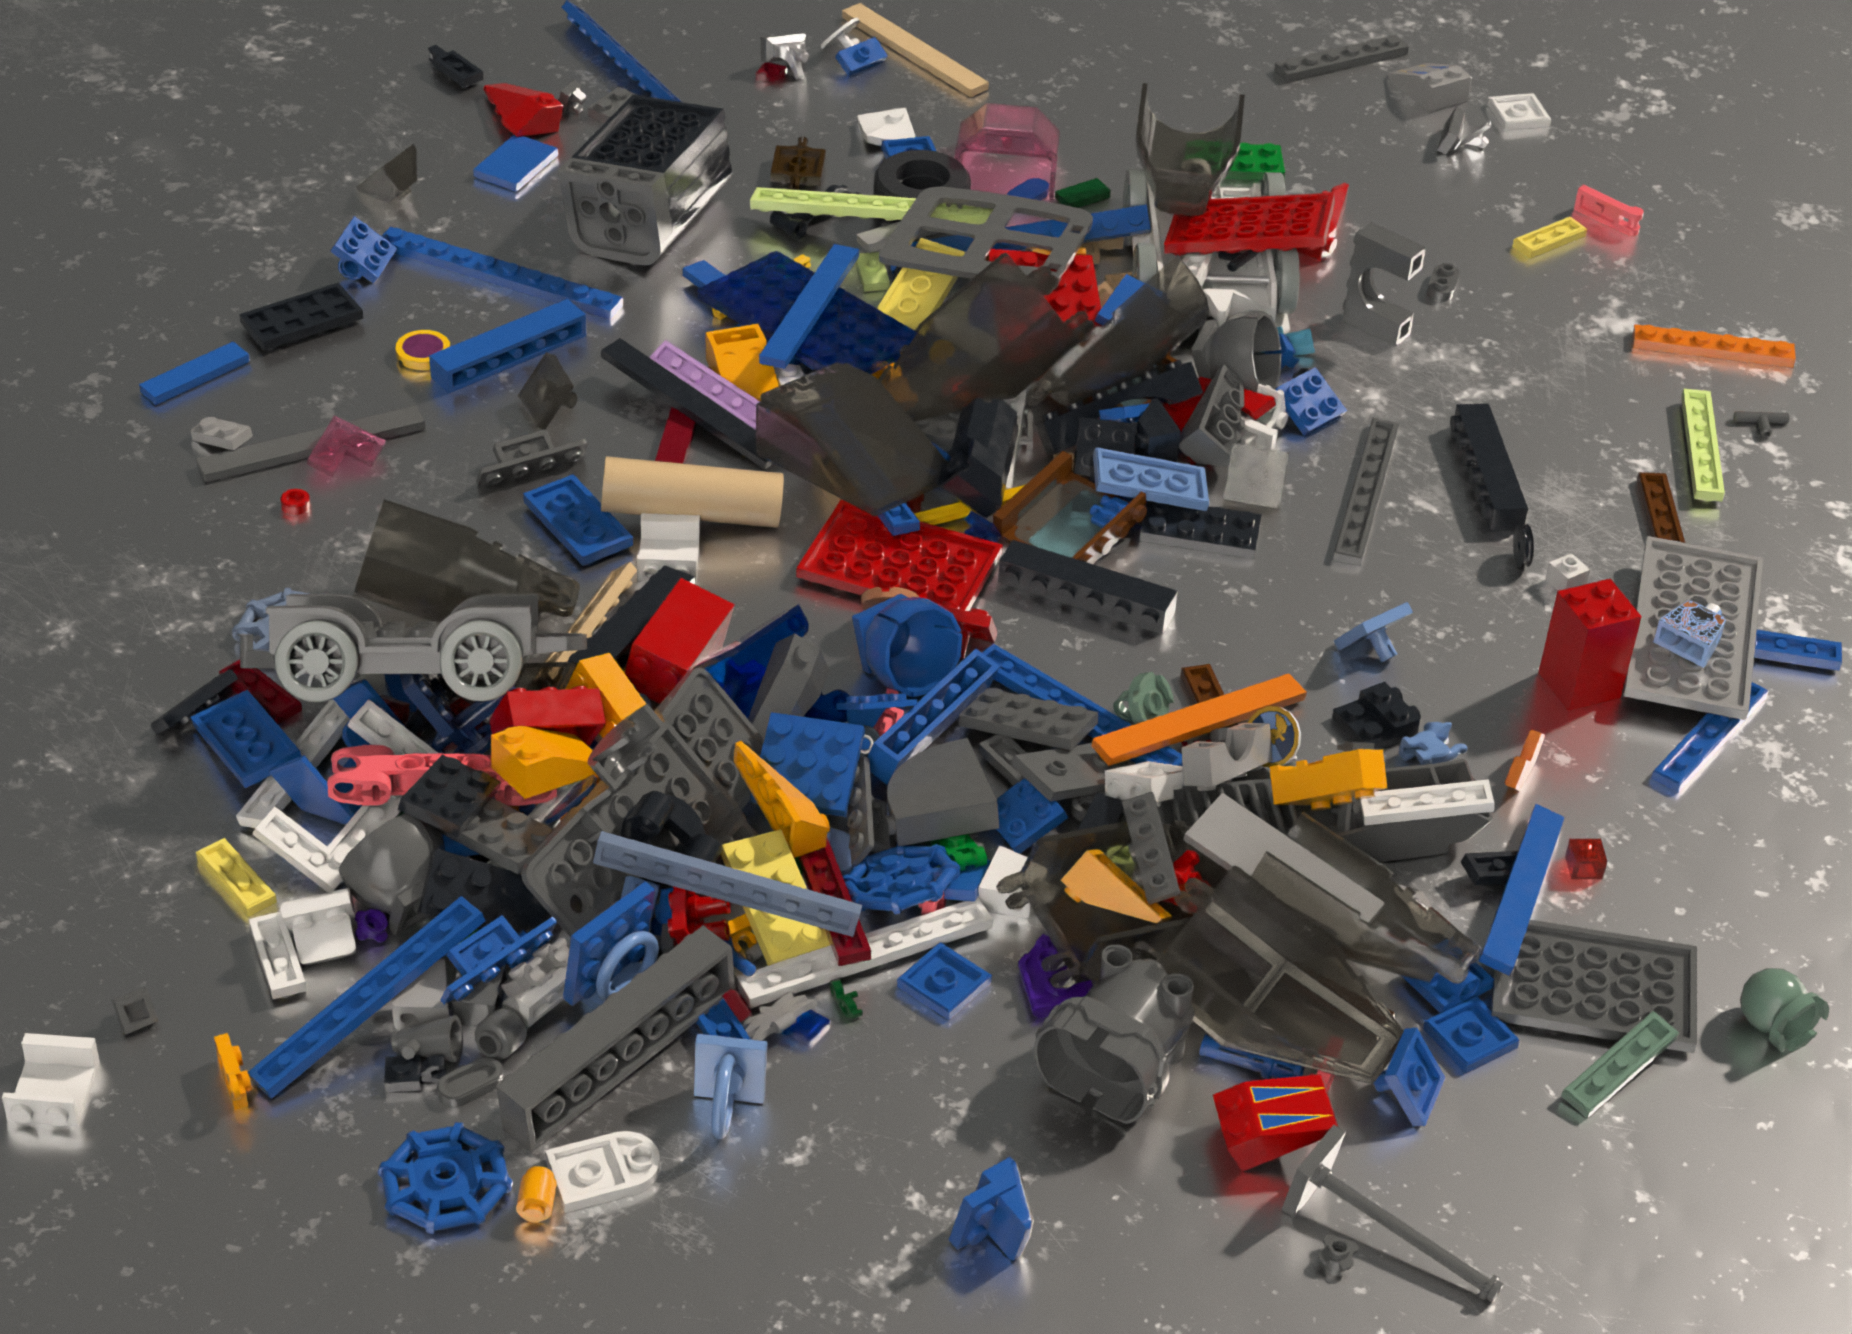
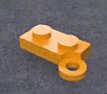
M228 1033L214 1036L217 1059L233 1108L237 1110L248 1107L246 1092L252 1091V1086L247 1070L240 1071L239 1066L243 1065L239 1045L232 1046Z

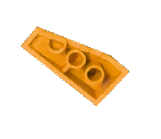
M742 741L736 742L733 762L774 831L782 830L793 857L796 858L825 847L827 833L830 831L826 816L823 813L820 814L812 801Z

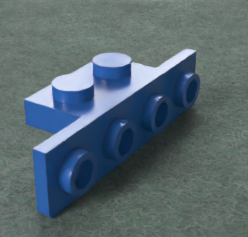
M502 915L451 948L446 956L462 977L445 989L440 999L441 1002L445 1005L454 998L457 1002L461 1001L474 990L472 986L481 980L484 984L488 983L500 973L501 970L499 968L507 963L511 966L515 965L527 955L526 950L535 945L537 948L545 945L553 937L552 931L557 924L555 918L551 917L520 938Z

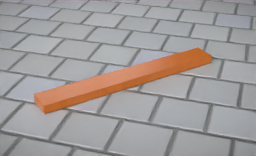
M1288 673L1095 737L1091 747L1108 766L1209 733L1212 730L1250 719L1256 711L1267 706L1285 707L1303 701L1307 691Z

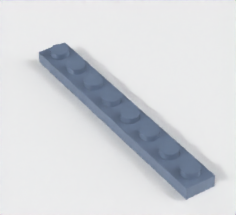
M603 831L600 833L593 864L851 937L854 935L862 908L861 904Z

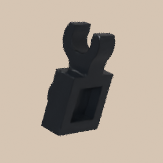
M421 1054L415 1055L412 1059H406L403 1056L386 1057L384 1076L386 1093L421 1090V1082L438 1083L446 1075L447 1071L444 1068V1056L433 1055L424 1062H422Z

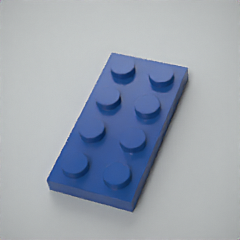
M574 474L523 493V501L527 507L582 566L633 546V536L610 512H601L600 501Z
M248 690L191 717L196 730L244 788L257 784L271 776L269 773L271 768L301 757L298 747Z

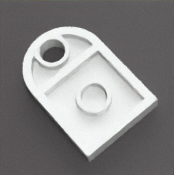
M619 1131L545 1150V1159L549 1170L553 1172L557 1182L556 1190L565 1213L642 1193L655 1183L660 1173V1153L657 1146L648 1137L637 1132ZM639 1155H645L650 1158L645 1163H637L632 1159Z

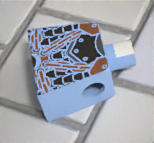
M1686 601L1659 620L1653 643L1704 668L1720 642L1726 619L1722 616V611L1716 604L1709 603L1704 607L1694 601Z

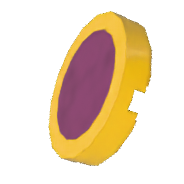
M416 330L400 337L396 342V358L398 361L401 360L407 368L430 370L429 355L450 347V341L445 335L436 331Z

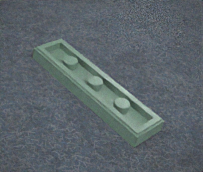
M1652 1011L1563 1090L1561 1096L1586 1118L1590 1117L1678 1038L1679 1032L1656 1012Z

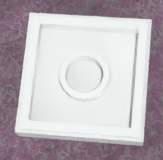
M1534 93L1488 97L1487 105L1504 131L1550 127L1551 118Z

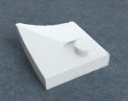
M906 107L857 115L860 131L867 143L881 146L882 141L916 137Z

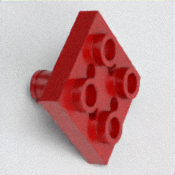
M942 602L940 606L953 613L961 629L959 633L962 634V646L959 661L965 659L969 638L995 643L997 629L992 616H989L987 611L978 608L966 611L959 609L960 607L954 603Z

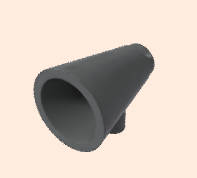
M457 1015L394 1031L392 1034L393 1051L400 1052L406 1059H412L415 1055L420 1054L421 1057L426 1058L433 1055H443L445 1061L458 1062L463 1050L461 1022Z

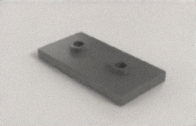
M1092 743L1076 745L1071 751L1057 748L1014 756L1011 763L1050 802L1096 794L1097 792L1103 793L1105 792V771L1129 766L1130 764L1123 761L1108 766L1091 747Z

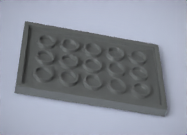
M1530 920L1510 975L1508 976L1494 969L1493 978L1495 980L1492 988L1491 1011L1492 1016H1497L1502 1022L1619 1041L1654 1011L1679 1032L1678 1038L1666 1049L1690 1053L1695 1052L1697 1046V946Z

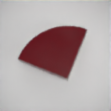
M764 62L755 73V80L769 82L782 79L787 75V67Z
M730 989L722 995L740 1023H743L752 1016V1012L747 1007L748 1004L736 990Z

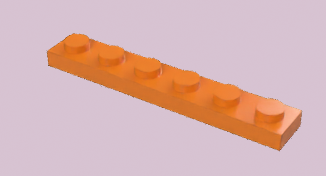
M1634 324L1633 348L1791 368H1794L1796 361L1795 344L1785 341L1776 342L1759 338L1735 337L1730 334L1719 335L1704 331L1694 332L1678 328L1669 329L1652 325Z

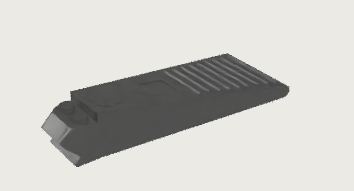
M1459 759L1435 764L1385 768L1387 789L1379 791L1476 780L1471 774L1467 761ZM1271 778L1217 784L1216 789L1210 791H1198L1197 786H1182V789L1174 790V799L1161 801V806L1158 807L1172 863L1187 850L1196 851L1199 854L1200 862L1194 866L1195 872H1199L1202 881H1207L1211 887L1235 884L1238 877L1183 839L1185 833L1222 793L1324 862L1332 860L1335 869L1448 853L1449 844L1463 842L1472 838L1493 820L1492 813L1485 812L1367 825L1336 834L1329 827L1330 825H1337L1338 814L1331 813V809L1338 808V805L1330 803V809L1316 811L1311 809V805H1274Z

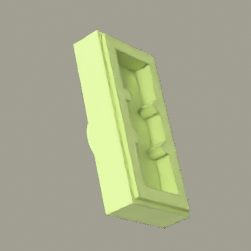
M879 252L859 253V258L855 265L864 292L889 290L890 280L885 264L879 261Z

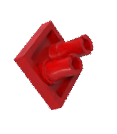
M673 886V892H669L672 918L668 919L667 926L670 937L676 939L677 945L681 943L684 937L688 934H693L702 926H705L723 941L730 940V928L726 919L704 923V918L730 914V902L710 896L699 897L695 892Z

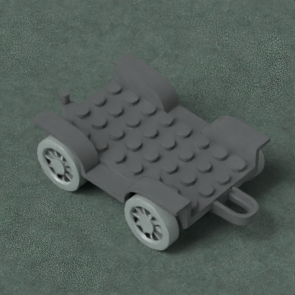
M289 594L286 596L287 606L266 607V614H269V649H253V634H238V636H240L241 668L275 669L283 687L293 696L304 701L324 702L334 699L348 689L352 682L363 674H442L447 685L456 694L471 701L483 702L497 699L513 687L520 672L527 664L530 654L586 650L587 634L538 633L539 594L476 595L461 602L438 627H436V621L417 622L418 624H415V627H405L404 621H388L386 624H383L381 616L371 604L353 595ZM302 674H310L307 685L302 684L296 678ZM466 674L473 679L471 685L462 680L461 677ZM314 678L321 681L323 687H312ZM479 681L486 683L487 686L476 687V683Z

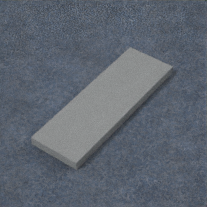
M1224 793L1212 803L1185 833L1183 839L1185 842L1346 952L1385 905V902Z

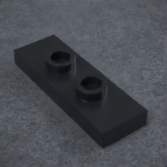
M227 670L219 674L153 721L150 727L157 735L169 729L177 722L184 725L191 720L192 716L197 714L195 709L201 705L207 708L218 701L220 697L217 693L237 680L238 677L233 670Z

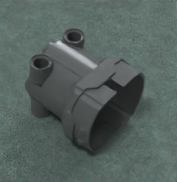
M1110 945L1103 950L1101 955L1100 978L1085 997L1070 998L1056 1005L1045 1019L1042 1028H1038L1035 1034L1034 1059L1039 1073L1048 1086L1080 1103L1091 1090L1101 1095L1093 1107L1094 1110L1116 1121L1119 1120L1128 1124L1140 1118L1145 1110L1153 1108L1156 1103L1155 1099L1159 1100L1168 1086V1065L1179 1063L1183 1059L1187 1037L1186 1032L1190 1028L1195 1016V1010L1191 1005L1194 986L1192 980L1184 974L1173 973L1169 975L1165 968L1157 961L1152 959H1145L1143 961L1132 960V953L1128 948L1122 945Z

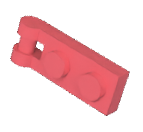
M1586 185L1578 188L1574 210L1628 236H1637L1639 234L1640 225L1638 223L1642 220L1644 213L1641 208L1630 207Z

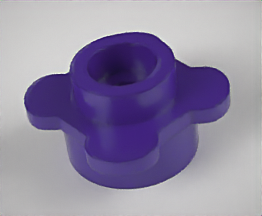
M369 909L356 912V917L354 918L357 922L355 936L359 940L374 939L382 943L387 939L388 934L385 932L388 921L381 911Z

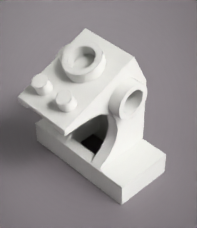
M1259 384L1257 393L1274 397L1276 406L1257 420L1246 414L1247 417L1241 416V419L1245 421V428L1241 430V438L1245 440L1246 449L1270 458L1275 453L1278 429L1285 427L1288 414L1285 408L1284 392L1282 390H1274L1269 385Z

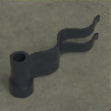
M831 185L825 192L834 193L839 189L845 190L848 187L846 185ZM849 191L842 192V193H847V194H861V193H859V192H855V193L849 192ZM773 211L770 215V223L786 231V234L793 239L800 240L807 232V223L815 215L799 212L785 214L781 211Z

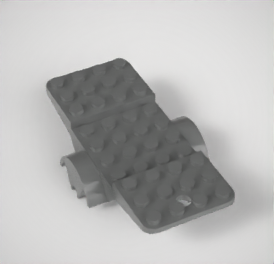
M695 668L687 672L655 711L648 704H645L623 719L597 744L591 752L587 763L601 780L579 806L571 808L522 867V881L527 889L549 914L555 918L557 923L570 937L621 899L627 876L641 879L636 875L593 864L601 831L621 836V828L625 816L639 802L642 795L650 791H659L665 795H672L682 799L698 814L706 834L715 838L721 846L758 835L745 820L746 816L743 809L750 800L751 791L733 760L735 743L742 741L760 757L764 738L710 673L703 668ZM663 826L660 833L649 838L648 842L653 846L674 851L679 840ZM720 855L715 863L725 866ZM673 886L659 887L656 904L660 903L661 889L673 888ZM572 895H577L582 901L583 908L580 913H575L570 907ZM654 910L653 917H651V922H652V921L654 920V918L656 917V915H655V910Z

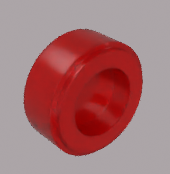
M290 489L280 497L281 508L287 514L300 515L310 509V495L305 490Z

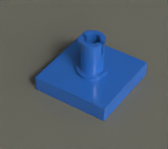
M1406 1028L1387 1070H1377L1373 1076V1082L1376 1090L1379 1092L1393 1091L1413 1127L1426 1126L1446 1077L1418 1028Z

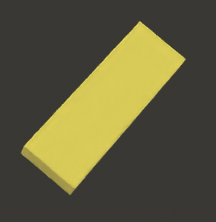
M1568 217L1515 238L1513 247L1531 259L1586 237L1587 228L1572 217Z
M225 838L196 852L197 861L247 917L277 903L276 894Z

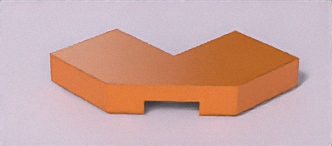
M1532 729L1529 731L1520 757L1516 756L1513 759L1505 780L1506 786L1520 791L1536 762L1545 738L1544 734Z

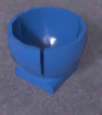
M899 594L852 616L862 670L869 674L873 673L874 677L884 686L898 691L899 694L906 693V696L911 697L926 695L956 667L961 657L962 634L959 633L961 629L953 613L929 599L919 597L908 598L903 594Z

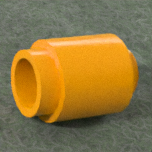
M541 1166L531 1167L521 1178L516 1211L528 1222L537 1223L548 1219L552 1215L557 1182L551 1170Z

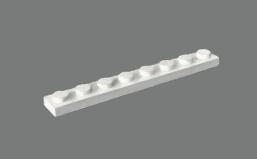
M979 898L975 902L963 901L866 933L865 935L871 948V960L838 966L830 945L757 969L752 976H746L745 974L736 976L738 978V989L749 1008H753L780 999L789 992L795 994L828 983L834 979L843 978L933 948L939 942L945 944L992 928L993 918Z

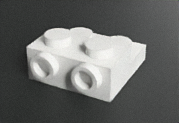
M1147 761L1105 771V795L1118 798L1121 801L1153 792L1159 807L1161 806V801L1174 799V790L1182 789V784H1184L1182 766Z

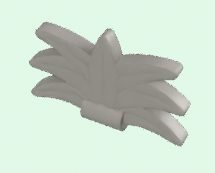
M789 992L771 1007H759L761 1014L745 1020L741 1025L752 1040L762 1041L774 1032L781 1033L796 1023V1018L799 1015L817 1007L815 999L807 1000L806 995L793 997L792 992Z

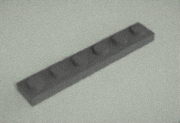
M1389 35L1376 40L1349 44L1341 48L1328 49L1315 54L1310 53L1306 56L1275 62L1274 71L1287 83L1407 55L1409 46L1399 36Z

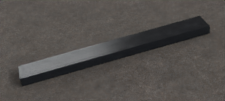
M619 338L601 350L602 359L764 470L784 457L785 450L623 339Z

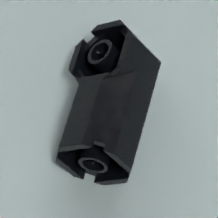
M975 398L961 409L953 445L948 453L952 458L948 464L942 461L938 467L934 483L966 507L984 518H988L1001 508L1019 428L1017 412L1001 399L983 402L984 398Z

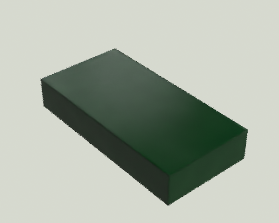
M1098 178L1055 191V199L1061 205L1081 208L1111 198V189Z

